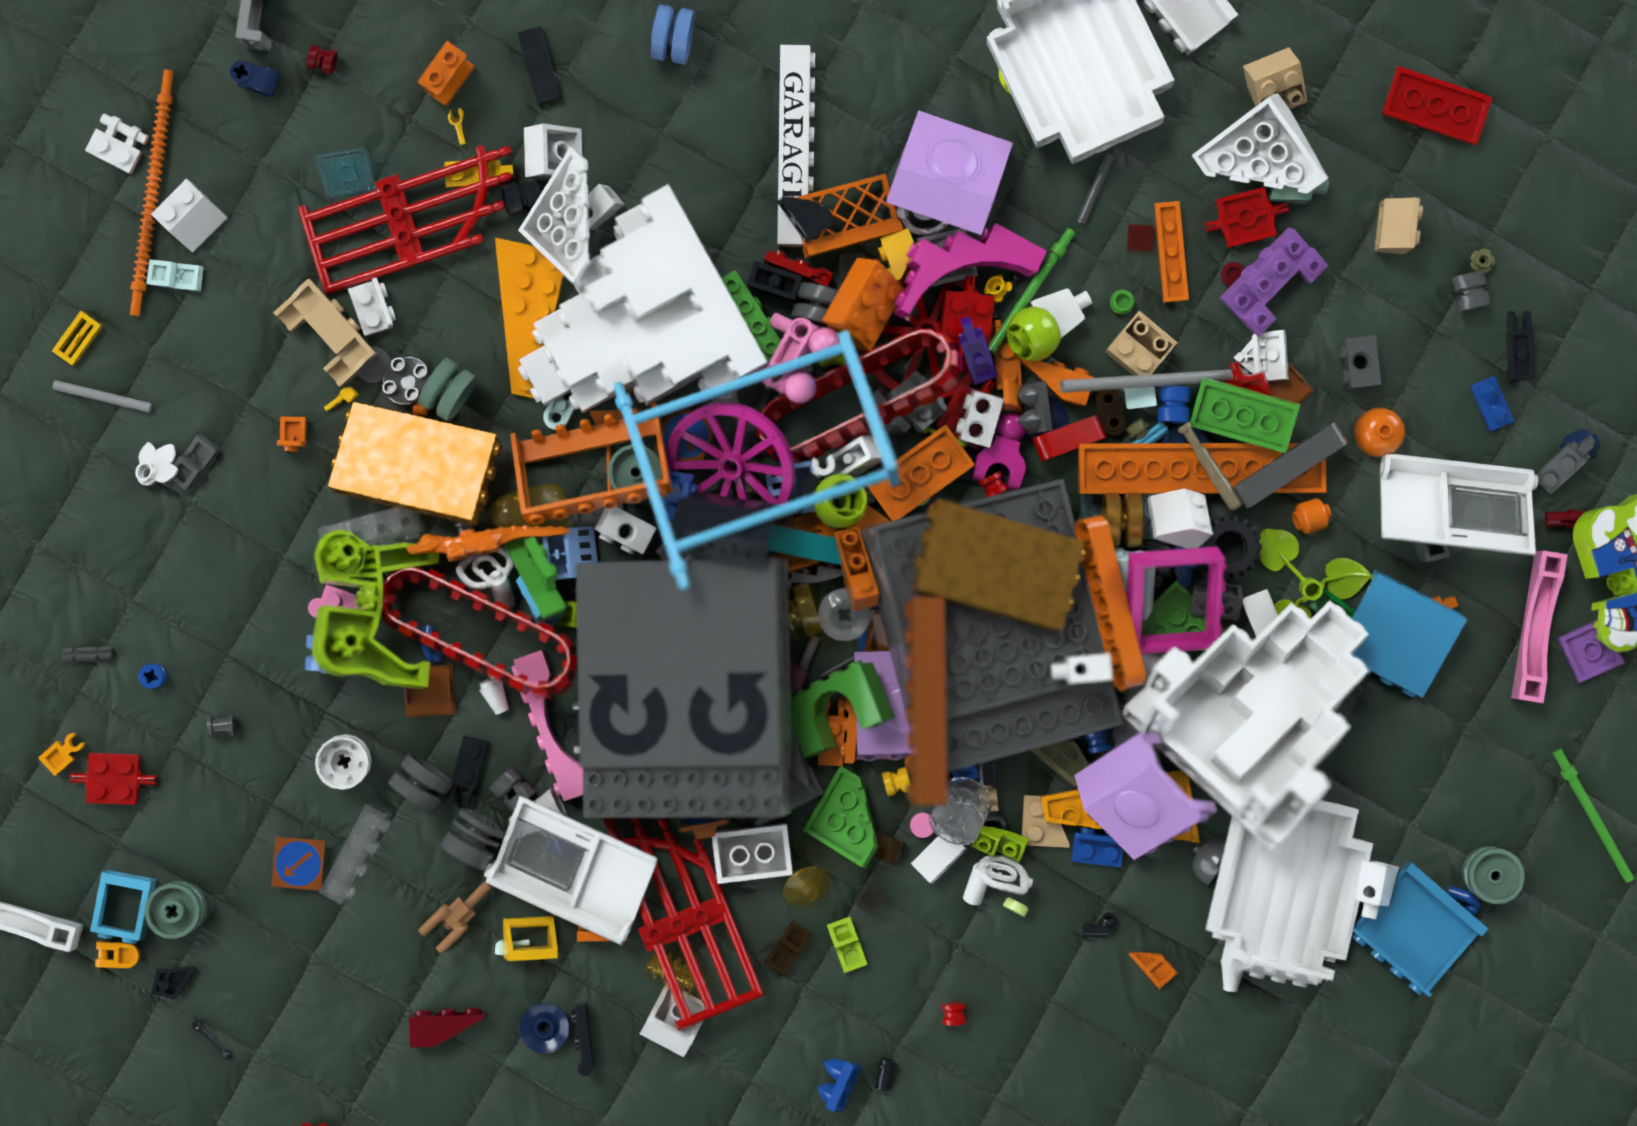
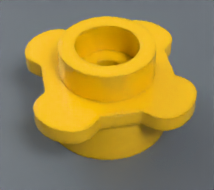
M998 274L987 281L984 292L986 295L994 296V301L999 303L1007 292L1012 290L1013 285L1011 282H1006L1004 277Z

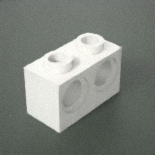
M972 389L971 394H967L964 400L963 408L966 409L964 419L960 418L957 424L956 432L959 433L958 438L990 448L1004 399ZM981 399H986L988 402V408L984 412L976 410V403ZM974 423L980 424L981 432L977 436H970V426Z

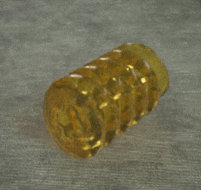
M654 953L644 976L652 971V980L661 975V984H665L667 980L657 955ZM669 953L667 956L680 984L681 991L683 992L688 988L689 997L695 982L687 962L681 966V957L672 962V953Z

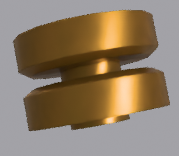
M1104 493L1101 515L1108 522L1114 547L1119 546L1121 536L1126 547H1140L1143 534L1141 494L1126 493L1121 504V498L1118 493Z

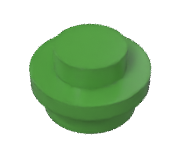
M1118 290L1110 298L1111 309L1120 315L1129 313L1135 304L1133 295L1127 290Z

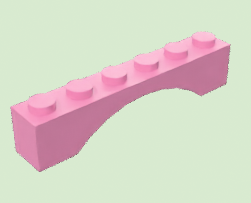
M1541 550L1536 551L1534 555L1511 698L1544 703L1547 684L1549 633L1556 600L1564 580L1567 554Z
M544 650L513 660L515 665L511 667L515 677L522 673L528 676V683L538 685L539 681H547V684H549L552 670ZM529 691L527 694L521 693L524 703H529L532 711L528 713L530 722L533 727L537 726L540 734V736H537L541 751L545 750L548 759L545 760L549 774L554 773L556 783L553 786L557 797H562L563 801H567L583 795V767H580V763L571 757L557 741L550 727L546 699L535 698L532 691Z

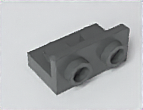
M915 371L908 379L892 390L888 396L892 400L927 383L928 380ZM941 396L937 398L938 400L926 406L921 405L915 408L914 412L905 415L918 433H921L948 410Z
M1193 578L1190 586L1192 597L1189 606L1190 613L1206 615L1208 580ZM1225 583V593L1222 594L1221 599L1224 605V615L1220 616V618L1235 621L1239 619L1243 603L1241 585Z

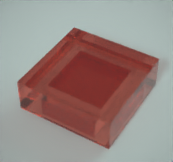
M1129 224L1126 250L1151 252L1154 226Z

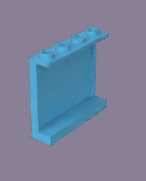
M1375 569L1370 577L1372 581L1351 617L1354 622L1360 623L1368 633L1363 644L1352 656L1364 663L1365 667L1369 670L1367 674L1370 675L1371 672L1380 675L1379 680L1390 686H1393L1395 683L1403 687L1401 691L1411 697L1418 695L1423 698L1465 625L1467 618L1463 614Z
M1406 861L1398 871L1389 905L1379 906L1376 919L1360 915L1355 921L1352 938L1363 947L1365 944L1373 949L1371 954L1381 963L1386 960L1392 966L1389 970L1399 979L1407 978L1411 982L1409 987L1419 996L1424 993L1430 997L1432 994L1429 991L1475 937L1477 935L1483 936L1488 928L1413 863Z

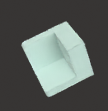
M1154 387L1122 389L1125 394L1127 409L1157 406Z

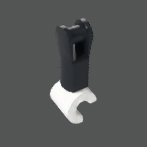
M831 455L827 458L828 467L826 469H821L818 460L813 458V472L808 471L789 502L795 501L798 493L804 497L814 494L816 487L822 481L820 479L821 476H827L834 471L835 460ZM805 508L796 511V516L799 517Z

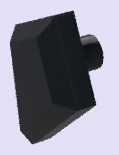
M196 967L158 968L151 994L175 1000Z

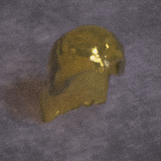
M543 484L528 487L531 507L568 500L563 495L564 491L559 484ZM518 489L498 497L492 503L490 510L491 521L496 529L513 525L517 527H522L523 525L530 527L567 526L568 519L566 518L545 520L537 525L527 524L521 515Z

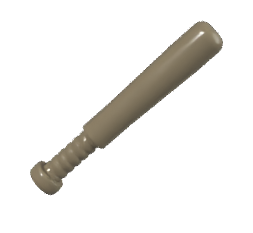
M1190 421L1177 429L1180 434L1183 433L1185 438H1187V441L1196 452L1195 456L1227 507L1231 511L1237 510L1242 506V500L1207 448H1204L1191 428L1193 427Z

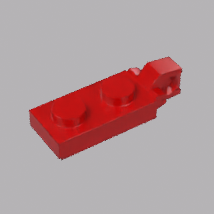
M775 250L773 253L767 251L764 258V264L800 275L803 278L802 281L806 283L811 282L828 287L833 274L823 267L819 269L810 268V264L803 260H796L795 262L787 259L786 254Z

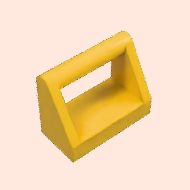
M554 917L503 919L504 959L507 961L558 958ZM547 926L548 946L512 947L510 928Z

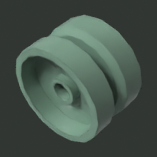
M448 357L433 371L418 398V404L427 410L437 406V416L446 422H450L457 415L477 381V376L468 370H463L458 374V364Z
M632 444L619 449L609 462L608 477L614 489L645 483L642 472L638 477L632 475L635 473L634 468L640 469ZM644 446L655 481L663 479L660 456L655 451Z
M1493 846L1479 847L1472 851L1464 860L1461 869L1462 881L1466 889L1477 898L1493 904L1506 903L1514 899L1522 890L1525 881L1524 868L1520 860L1511 852Z
M177 880L158 887L150 894L145 904V918L148 926L155 934L163 938L176 939L188 935L202 925L207 915V901L204 893L198 886L188 881Z

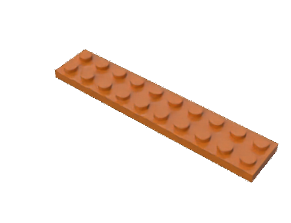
M1190 443L1079 444L1078 494H1162L1180 489H1188L1197 493H1218L1195 456L1196 452ZM1201 443L1204 448H1207L1233 487L1283 454V452L1251 443ZM1289 443L1288 450L1298 443ZM1326 458L1273 493H1326Z

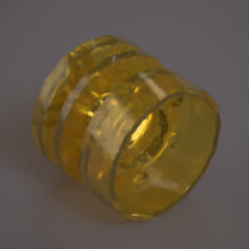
M808 583L792 587L793 599L789 600V630L793 640H797V628L802 627L807 637L821 633V625Z

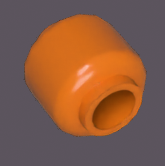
M1317 498L1296 505L1295 511L1292 512V519L1298 531L1301 530L1305 534L1325 529L1328 526L1329 518L1332 516L1328 504H1323Z

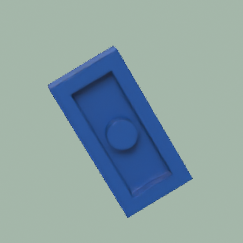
M1495 376L1469 386L1489 432L1514 422Z
M829 1059L823 1062L831 1077L837 1082L836 1084L825 1083L819 1085L818 1091L823 1101L827 1104L826 1108L833 1112H843L862 1065L854 1061Z

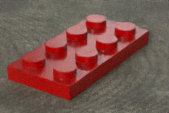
M1398 66L1396 67L1381 115L1475 146L1478 143L1493 97Z

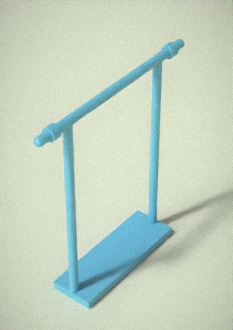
M848 330L838 334L839 344L634 415L631 409L633 404L630 395L626 394L623 383L616 382L614 384L617 396L615 401L618 410L622 411L671 560L670 569L672 575L676 576L678 585L682 590L689 587V582L686 576L688 570L685 561L681 560L679 551L887 479L891 487L901 484L896 462ZM843 353L884 470L675 542L637 424Z

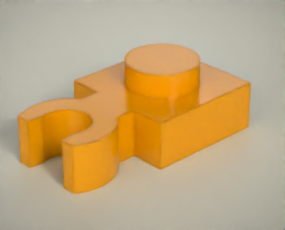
M76 732L67 735L64 745L60 741H56L38 757L54 776H58L76 760L71 753L80 751L85 747V742H81L78 746L72 744V739L77 736Z

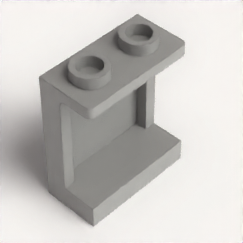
M241 0L235 38L246 48L270 51L272 41L262 31H259L263 0Z

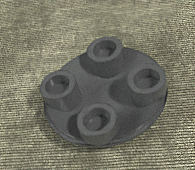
M394 358L384 374L382 389L387 397L397 404L410 405L416 403L423 387L431 376L426 364L417 358Z

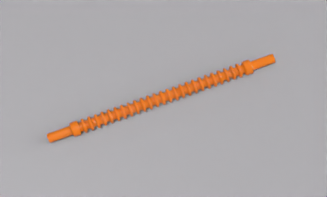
M164 69L161 94L157 96L159 106H156L158 113H155L157 120L154 121L156 127L153 128L155 134L152 135L154 141L151 142L153 148L150 149L152 155L149 156L151 162L148 163L151 168L147 170L150 175L146 177L149 182L145 184L148 189L144 191L147 196L143 198L146 203L142 205L145 210L141 212L144 217L140 219L143 224L139 226L142 232L138 233L141 239L137 240L140 246L136 247L139 253L135 254L138 260L134 261L137 267L133 268L136 274L132 275L135 280L131 282L133 294L130 315L139 317L143 292H146L147 284L144 282L147 280L145 274L148 273L146 267L149 266L147 259L151 258L148 252L152 251L149 245L153 244L150 238L154 237L151 231L155 230L152 224L156 223L151 214L158 208L155 206V203L159 202L156 196L160 195L157 189L161 188L158 182L162 181L159 175H162L160 168H163L161 161H164L162 154H165L163 147H166L164 140H167L165 133H168L166 126H169L167 119H170L168 112H171L169 105H172L173 102L171 89L174 71Z

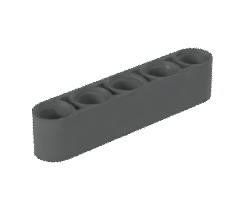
M1333 421L1287 450V453L1281 454L1237 483L1233 488L1245 507L1249 508L1345 446L1348 441L1336 422Z

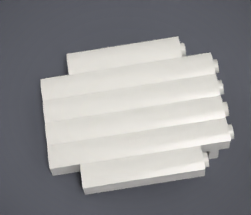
M997 0V9L1006 28L1003 29L1001 27L993 30L987 36V45L1036 148L1060 138L1073 164L1163 123L1164 115L1155 95L1172 88L1174 78L1136 0Z
M1320 800L1274 852L1232 816L1206 930L1213 932L1212 937L1226 940L1221 964L1228 967L1227 971L1236 974H1242L1243 970L1249 971L1250 976L1264 979V975L1271 976V980L1280 983H1286V979L1293 980L1292 984L1306 988L1308 984L1318 985V983H1322L1323 979L1333 981L1335 971L1322 966L1323 960L1335 963L1336 959L1346 960L1360 902L1356 900L1361 865L1363 860H1370L1373 843L1352 838L1359 809Z

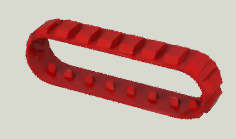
M932 328L916 329L915 332L905 333L892 339L893 342L887 345L882 344L872 349L870 353L857 357L862 372L866 376L921 348L937 346L936 349L940 353L947 352V358L944 359V368L937 377L876 407L882 427L891 423L892 419L898 416L903 417L914 412L915 408L921 405L926 406L938 400V397L945 393L948 394L957 384L958 374L962 372V357L956 351L957 346L942 331L936 334ZM847 364L842 367L837 366L825 372V375L819 378H813L816 384V392L810 401L796 403L791 401L786 394H780V397L773 401L771 400L761 410V414L777 425L779 420L786 414L853 382ZM865 413L797 446L790 447L794 464L802 463L809 459L812 461L813 458L816 459L825 455V452L832 448L835 450L847 444V441L853 438L857 439L870 433ZM756 427V437L763 441L767 436ZM773 444L764 449L776 462L780 461Z
M422 566L399 569L390 572L384 577L383 610L381 616L394 630L399 628L398 631L403 636L416 642L421 638L420 642L424 646L436 652L443 648L442 652L447 657L459 663L465 659L464 663L468 667L480 673L487 670L486 674L490 678L503 684L509 680V685L513 689L523 694L532 691L535 698L551 699L552 695L558 693L563 695L573 686L572 681L575 675H578V656L574 655L577 648L564 633L557 636L558 631L554 627L542 621L536 625L533 617L521 611L514 614V610L510 606L498 600L492 604L489 596L477 590L470 593V589L466 585L456 580L448 583L449 580L445 575L432 569L426 572ZM420 579L429 581V588L437 590L439 587H442L452 592L451 598L457 601L463 597L473 602V609L481 611L484 607L496 613L495 619L502 622L507 618L517 623V630L525 632L528 628L540 634L539 640L544 643L549 639L559 643L556 647L559 653H567V660H563L562 668L565 671L561 675L558 674L550 684H547V681H539L538 685L528 683V676L521 673L518 677H515L505 672L506 665L498 663L494 667L484 662V655L479 652L472 656L461 651L462 644L456 641L449 645L440 641V634L435 631L428 635L418 630V623L412 620L408 624L399 621L398 619L401 616L397 609L392 611V604L395 603L396 597L394 594L408 581L411 583H419Z

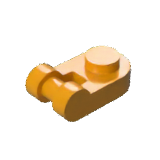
M96 941L98 958L95 959V967L131 968L140 961L141 951L136 944ZM108 950H114V959L108 958Z

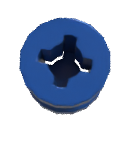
M160 664L145 665L141 668L138 675L140 684L148 689L162 687L168 678L167 670Z
M1109 729L1085 735V739L1089 741V753L1106 751L1113 748L1112 743L1108 739Z

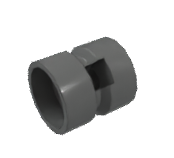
M1484 271L1471 272L1451 278L1454 292L1459 293V296L1456 298L1459 312L1491 305L1489 293L1483 288L1487 284Z
M513 766L489 787V790L497 798L504 799L503 804L512 814L520 796L529 799L536 792L527 781H521L522 776Z

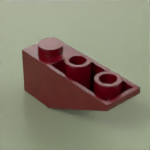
M480 1007L465 1008V1012H455V1008L440 1009V1013H430V1009L415 1010V1014L408 1018L409 1047H435L482 1020L487 1015V1011H480Z

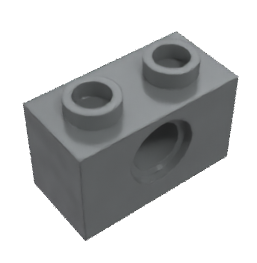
M1376 335L1342 340V345H1339L1340 360H1344V370L1341 371L1343 384L1347 386V390L1382 385ZM1356 356L1364 360L1363 369H1357L1354 366L1353 361Z

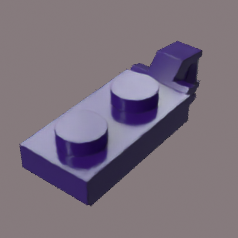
M969 316L960 319L964 333L958 334L959 342L974 385L998 377L983 331L981 332L980 327L973 328Z

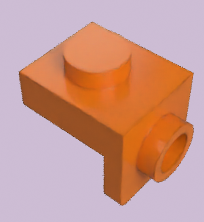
M280 416V440H277V446L284 447V451L299 452V447H306L307 417Z

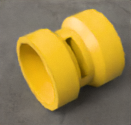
M906 767L899 768L897 774L890 771L882 773L888 797L896 795L899 789L904 793L907 792V785L910 784Z

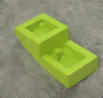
M851 917L828 924L827 927L844 973L846 974L868 966Z

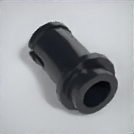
M880 1058V1062H877L879 1069L874 1088L881 1091H890L893 1070H896L897 1066L893 1059Z

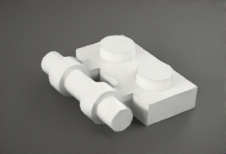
M104 113L100 118V122L107 126V130L104 133L96 129L85 151L132 174L143 153L134 147L137 141L145 145L149 136L142 133L140 128L136 126L130 127L122 123L120 118L116 116L111 117ZM117 131L127 136L125 143L114 138Z

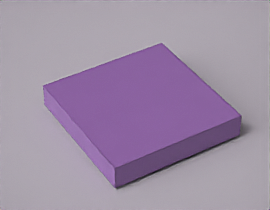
M1595 621L1557 637L1577 683L1586 681L1625 663L1620 652L1609 649L1602 641L1596 638L1597 631L1593 628Z

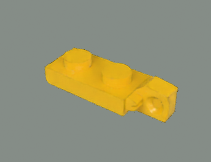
M500 160L488 162L489 178L496 175L500 176V174L510 172L512 177H514L513 165H501ZM452 161V162H444V163H445V166H448V165H451V164H454V163H457V162H460V161ZM476 166L446 176V188H459L478 182L479 169Z

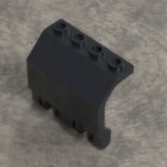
M692 492L679 499L670 527L675 542L780 505ZM796 511L679 551V554L765 568L768 565L769 543L775 524L778 522V524L791 525L795 521Z

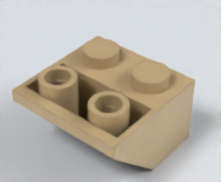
M1289 47L1243 66L1246 84L1255 107L1269 96L1277 93L1289 109L1308 102L1301 62Z
M1389 198L1380 202L1375 252L1404 255L1414 249L1415 245H1418L1420 231L1417 230V222L1421 220L1423 206L1419 205L1420 198Z
M1138 311L1104 352L1131 375H1149L1154 372L1178 342Z

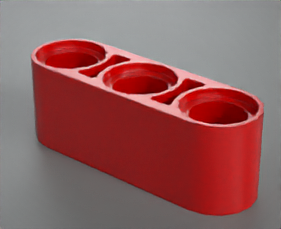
M1097 414L1033 438V442L1039 458L1043 462L1078 449L1079 444H1091L1107 437Z

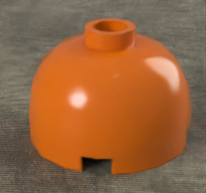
M1373 408L1363 413L1357 419L1353 430L1358 448L1366 455L1372 457H1383L1385 454L1396 452L1402 445L1405 437V425L1401 417L1394 411L1386 408Z

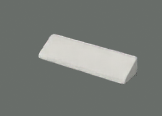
M1268 589L1243 598V606L1257 638L1278 617V613Z

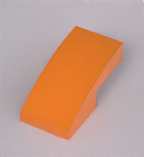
M1003 379L1004 410H1013L1023 415V403L1018 398L1021 386L1009 379Z

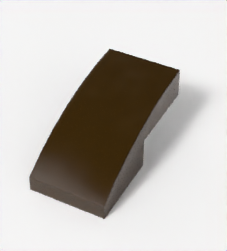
M792 920L763 964L785 977L813 933Z

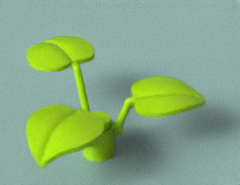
M1267 528L1260 534L1261 539H1259V542L1262 544V550H1260L1259 554L1261 555L1260 560L1263 565L1272 571H1279L1286 564L1301 581L1299 591L1303 596L1297 599L1295 604L1288 599L1280 600L1274 604L1278 616L1292 603L1294 606L1301 608L1307 614V617L1311 619L1310 609L1300 605V603L1307 602L1308 599H1318L1322 595L1326 582H1328L1327 590L1339 599H1347L1358 593L1371 577L1369 571L1360 563L1348 558H1335L1325 566L1327 578H1323L1320 583L1312 577L1305 578L1289 562L1295 559L1299 553V543L1293 534L1285 530Z

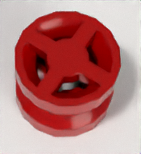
M1001 471L978 481L979 485L984 487L986 491V498L996 496L1009 489L1008 485L1003 483L1001 479Z
M946 1002L941 1004V1009L944 1011L943 1025L955 1026L967 1023V1018L964 1016L965 1002Z

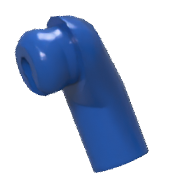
M1451 885L1448 894L1455 900L1467 903L1465 909L1474 915L1478 914L1481 901L1470 891Z

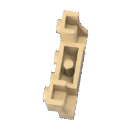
M308 278L273 313L280 318L287 326L286 328L292 333L305 321L310 324L337 354L323 369L330 374L339 387L343 388L361 372L360 369L373 359L377 353L358 332L361 327L352 318L347 320L342 314L344 308L335 299L330 301L314 282Z

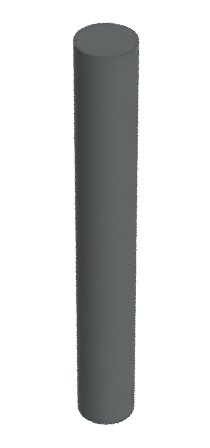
M1105 153L1077 217V223L1086 224L1114 160L1113 155Z

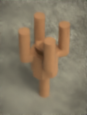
M485 880L466 900L459 896L450 905L444 904L418 931L425 937L441 921L444 927L451 932L436 947L438 952L443 955L468 930L467 923L476 915L472 907L492 886L487 884Z

